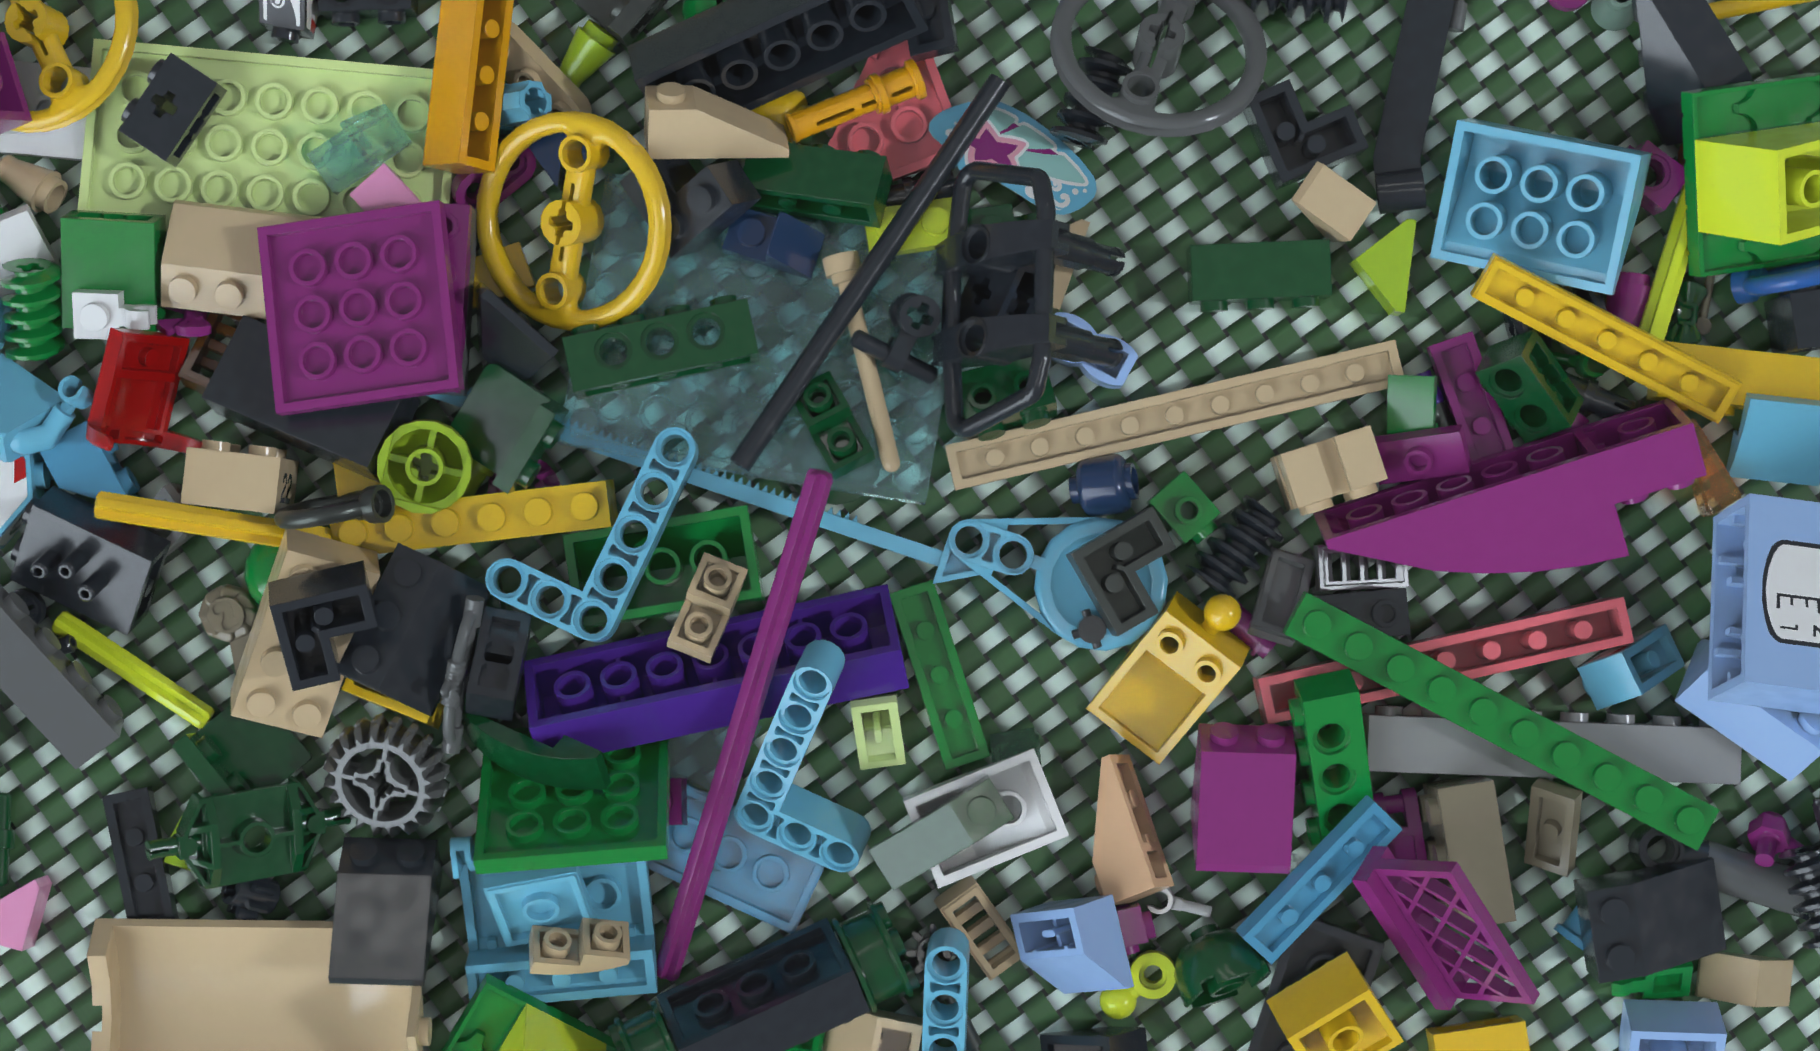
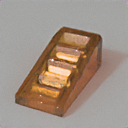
M1691 418L1690 420L1694 424L1707 475L1696 478L1691 487L1701 516H1712L1742 498V494L1696 419Z

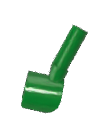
M1551 351L1559 364L1574 368L1580 377L1595 378L1603 375V373H1594L1588 369L1587 361L1589 357L1582 353L1576 355Z

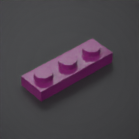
M1473 331L1427 347L1429 358L1453 424H1462L1471 461L1515 448L1501 408L1491 394L1483 389L1479 377L1475 373L1482 360V356Z

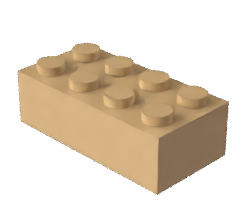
M285 529L268 582L364 560L373 595L380 577L377 551L303 531ZM267 582L230 690L231 716L323 738L344 676L340 674V681L297 691L292 690L269 607V588ZM354 632L334 637L339 663Z

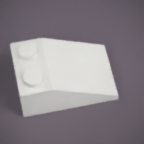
M1034 748L903 797V802L911 822L988 774L1014 816L1013 820L931 868L938 888L1069 836Z

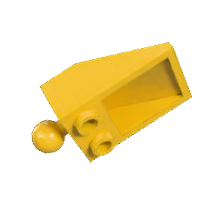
M1177 591L1164 606L1153 625L1137 640L1086 709L1160 765L1243 665L1250 647L1229 631L1240 621L1241 608L1239 603L1230 595L1218 594L1207 601L1203 611Z

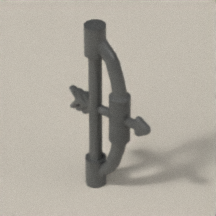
M479 595L466 596L462 622L458 630L452 658L448 659L445 680L440 690L442 695L441 704L444 705L441 750L447 754L455 755L460 753L464 730L461 720L467 684L474 658L472 653L476 629L481 626L485 599Z

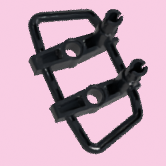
M974 161L967 164L958 173L954 182L947 239L935 246L937 258L934 274L943 276L941 332L932 337L934 345L933 362H931V365L943 367L946 421L950 430L961 438L974 437L1039 401L1045 391L1051 357L1075 363L1084 361L1112 369L1120 363L1123 354L1108 350V348L1123 350L1119 340L1093 335L1091 331L1067 325V318L1053 314L1054 264L1075 270L1087 269L1109 277H1115L1122 272L1125 262L1111 259V256L1125 258V254L1119 247H1110L1096 243L1092 238L1071 233L1070 224L1055 220L1056 208L1051 180L1048 174L1040 168ZM977 180L1031 186L1036 205V219L985 225L975 223L967 228L971 192L974 183ZM1035 264L1033 314L983 318L971 316L960 323L962 277L994 273L1009 274L1015 269ZM1032 357L1027 383L1024 388L965 419L962 368L989 365L1006 366L1014 361Z

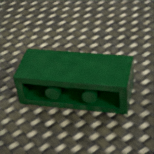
M788 141L789 158H746L743 170L762 197L750 210L779 214L781 211L790 216L876 228L881 227L893 182L887 156H881L871 150L852 152L837 150L826 144L807 146L793 144Z
M1330 239L1190 245L1186 250L1189 305H1200V312L1203 313L1228 311V303H1246V310L1250 311L1274 309V301H1292L1293 308L1320 307V299H1327L1332 295Z

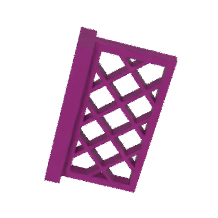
M1372 846L1354 875L1352 882L1435 1009L1451 1010L1457 998L1535 1004L1540 995L1539 991L1458 862L1396 859L1388 846ZM1435 878L1448 879L1453 889L1436 880ZM1412 883L1419 886L1420 888L1417 889L1413 887ZM1424 890L1449 904V907L1423 893ZM1456 908L1464 914L1468 915L1474 920V922L1455 912L1453 909ZM1433 916L1440 919V923L1434 920ZM1445 923L1470 937V940L1446 927ZM1477 941L1483 946L1489 948L1494 952L1495 955L1483 949L1482 947L1476 945L1474 942ZM1454 949H1456V950H1458L1459 952H1461V955H1459L1458 953H1456V952L1454 951ZM1468 956L1469 958L1485 966L1491 971H1486L1485 969L1481 968L1480 966L1476 965L1475 963L1471 962L1465 957ZM1495 974L1500 975L1501 977L1513 983L1515 986L1506 983L1505 981L1496 977ZM1469 978H1471L1478 983H1471L1467 981Z

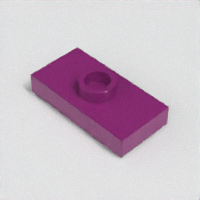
M1462 424L1374 436L1388 479L1380 481L1379 485L1465 474L1471 471L1472 462Z

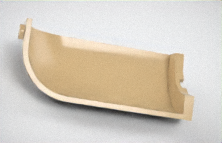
M95 918L87 952V961L92 984V1006H102V1031H92L91 1051H423V1046H430L432 1019L431 1017H424L422 986L329 984L328 975L333 921Z

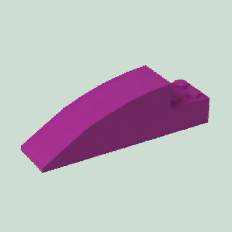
M1667 398L1471 461L1472 468L1470 473L1409 481L1358 499L1334 505L1333 507L1315 512L1313 515L1327 548L1331 550L1432 571L1483 574L1537 572L1584 566L1629 556L1615 504L1620 502L1625 505L1636 504L1647 499L1649 493L1664 488L1669 490L1686 488L1692 485L1696 478L1707 475L1693 422L1673 400Z

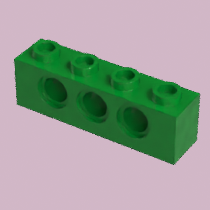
M1349 668L1293 679L1296 698L1288 699L1293 726H1300L1301 738L1294 739L1298 764L1300 767H1306L1307 778L1300 779V789L1305 807L1311 806L1312 817L1305 818L1306 831L1311 846L1318 845L1366 795L1373 800L1360 693ZM1327 724H1333L1328 729L1320 730L1323 726ZM1333 764H1338L1332 769H1326ZM1338 804H1343L1342 806H1340V807H1338V808L1332 809L1334 806H1336V805H1338Z

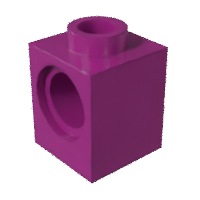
M1649 140L1641 143L1636 148L1628 145L1626 148L1652 153L1649 166L1656 173V183L1653 187L1645 185L1640 206L1654 216L1667 208L1685 184L1684 166Z

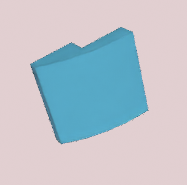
M1746 393L1739 431L1733 432L1725 472L1726 476L1819 486L1820 400Z

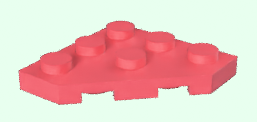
M908 40L868 57L854 88L864 85V80L872 73L880 76L903 67L905 60L912 59ZM934 58L915 62L925 83L926 98L918 100L914 97L891 106V111L884 115L872 111L842 123L836 127L828 145L837 150L852 152L871 150L881 156H887L893 182L926 170L942 146L929 132V123L937 114L952 107Z

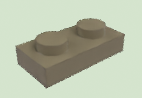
M1541 777L1531 786L1524 863L1565 877L1569 876L1575 868L1583 791Z

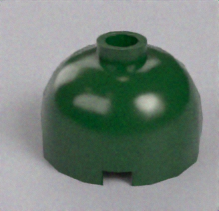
M1208 924L1194 930L1190 934L1192 941L1181 949L1176 959L1174 977L1184 1006L1188 1008L1191 1004L1194 1009L1213 1005L1238 995L1237 989L1243 986L1246 980H1249L1251 987L1258 985L1270 975L1271 970L1267 960L1247 943L1236 929L1225 928L1218 930L1216 924Z

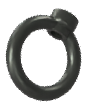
M373 485L366 487L362 491L347 493L339 497L337 494L286 506L276 512L274 521L282 529L310 528L352 519L366 520L373 524L385 523L393 517L395 500L387 486Z

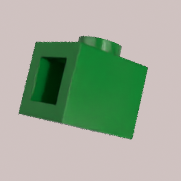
M1185 471L1180 472L1146 502L1149 507L1154 508L1160 520L1181 544L1187 543L1190 539L1199 544L1218 527L1213 519L1221 512Z

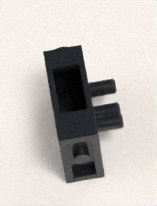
M56 486L50 488L40 499L34 497L27 505L22 516V522L27 524L24 535L17 540L11 553V560L15 561L10 580L128 635L148 613L171 541L138 525L97 519L94 517L95 505Z

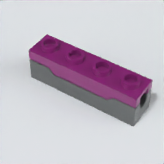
M445 203L464 390L434 395L467 396L477 244V210L471 205Z

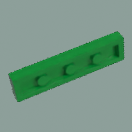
M933 580L890 593V598L944 768L949 770L989 757L990 753L935 584H932Z

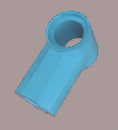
M528 80L504 84L499 135L510 134L515 126H520V124L522 125L532 118L552 111L551 94L547 93L542 82Z

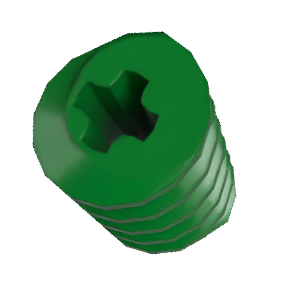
M43 258L16 259L2 264L4 269L14 272V275L2 278L0 284L3 288L15 290V293L4 295L1 298L2 304L16 308L14 311L5 313L3 321L10 325H17V328L4 332V339L9 342L18 343V345L7 348L5 356L12 360L40 361L58 354L65 347V339L60 334L64 329L62 328V318L59 317L62 314V302L58 299L61 297L62 288L61 284L57 281L61 277L60 266L53 261Z

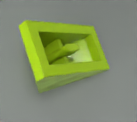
M1406 219L1349 263L1388 315L1399 316L1405 312L1417 220Z

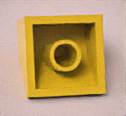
M1347 951L1266 1000L1284 1035L1295 1051H1389L1404 1042Z

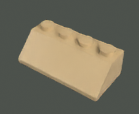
M175 200L172 206L161 260V306L266 319L257 228L324 217Z

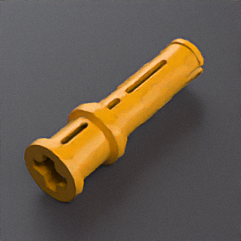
M913 59L905 60L903 67L880 76L876 73L868 75V78L864 80V85L793 113L785 114V122L795 143L800 142L804 138L839 126L872 111L884 115L891 111V106L914 97L918 100L926 98L925 83L917 64Z

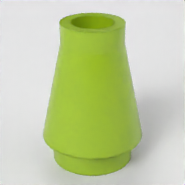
M588 19L583 27L578 25L559 69L579 88L585 80L616 54L613 48L619 41L603 27Z

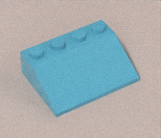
M1467 118L1457 120L1430 258L1484 269L1494 252L1552 283L1614 295L1643 198L1652 153L1478 119Z

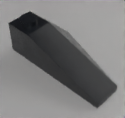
M1632 0L1634 21L1639 23L1642 49L1638 51L1639 66L1644 68L1646 91L1643 92L1644 107L1663 145L1670 146L1683 143L1682 117L1684 116L1681 108V92L1753 81L1752 76L1706 0Z

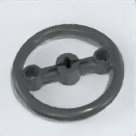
M1061 0L1056 8L1050 31V50L1054 66L1061 81L1072 96L1086 109L1104 121L1124 130L1157 137H1183L1208 132L1228 123L1242 113L1254 99L1261 86L1267 63V44L1263 29L1255 13L1245 0H1210L1226 13L1242 38L1245 49V67L1238 84L1217 103L1200 110L1173 114L1157 113L1154 110L1160 89L1159 82L1161 79L1172 75L1177 69L1186 33L1183 22L1190 19L1193 15L1197 0L1158 1L1157 14L1149 15L1140 24L1132 56L1134 71L1127 74L1123 79L1122 87L1117 97L1107 95L1092 83L1080 68L1074 55L1071 42L1072 27L1079 11L1089 0ZM1168 25L1164 42H1161L1159 45L1164 28ZM1157 48H1158L1157 55H1156V58H1155V60H1154V63H1153L1152 67L1149 68V67H1150V63H1151V59H1152L1153 52H1154V50H1157Z

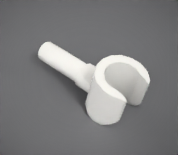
M1170 888L1162 890L1168 897L1166 907L1158 908L1154 905H1147V908L1155 914H1164L1172 909L1210 917L1212 912V906L1174 896Z

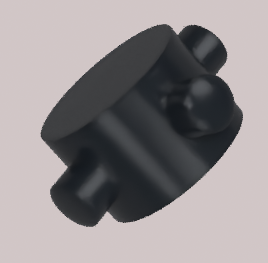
M1090 609L1082 610L1083 617L1079 620L1077 629L1071 631L1074 640L1081 638L1087 643H1092L1093 649H1098L1102 647L1101 640L1106 634L1107 626L1100 617L1091 614Z

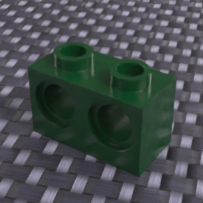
M1535 329L1489 346L1475 372L1483 389L1491 394L1503 411L1508 424L1515 428L1525 443L1571 427L1584 401Z

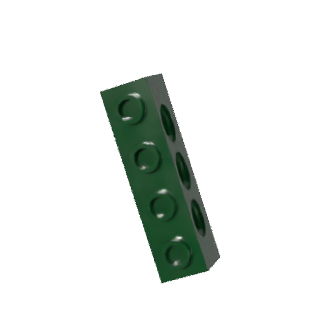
M725 295L710 300V306L692 310L691 305H677L663 311L664 316L646 319L645 315L637 314L619 319L617 321L618 326L600 329L598 324H589L572 329V335L562 337L576 399L582 400L760 362L747 298L737 300L736 295ZM704 325H711L719 330L720 336L711 345H701L694 340V334L697 329ZM666 335L673 339L674 345L667 354L655 355L648 350L649 342L655 336ZM611 345H621L628 350L626 359L618 365H609L602 360L604 351Z

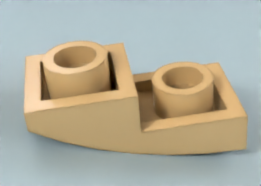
M704 552L687 590L685 602L668 638L667 647L711 664L743 586L748 569Z
M582 917L579 929L532 925L529 934L530 974L568 975L598 972L628 965L631 959L629 922Z

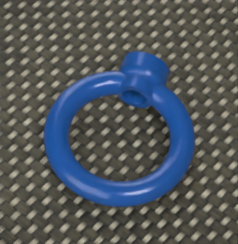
M1820 260L1783 266L1771 270L1761 268L1731 273L1730 284L1733 297L1738 304L1742 305L1756 302L1761 296L1820 285Z

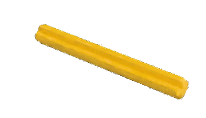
M105 491L98 492L94 506V517L97 519L280 547L285 529L275 524L273 518ZM317 526L295 529L331 539V530L328 527Z

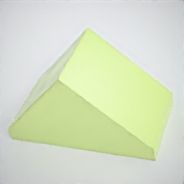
M897 693L850 700L860 770L906 764Z

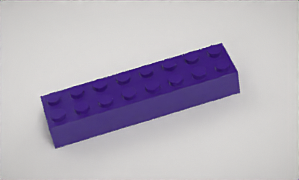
M888 584L795 603L759 720L775 716L804 649L815 640H826L834 643L841 649L845 657L844 668L827 705L909 688ZM764 610L729 618L711 664L667 647V641L672 630L526 660L524 663L528 726L532 739L553 748L566 735L605 753L729 726Z

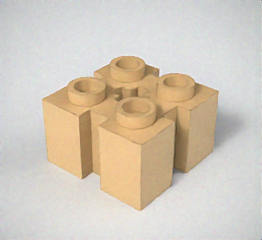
M1370 425L1270 458L1286 510L1299 508L1301 516L1333 507L1331 497L1343 494L1346 502L1379 492L1376 483L1388 479Z

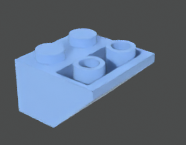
M1113 894L1050 901L1010 915L1020 960L1063 994L1134 987Z

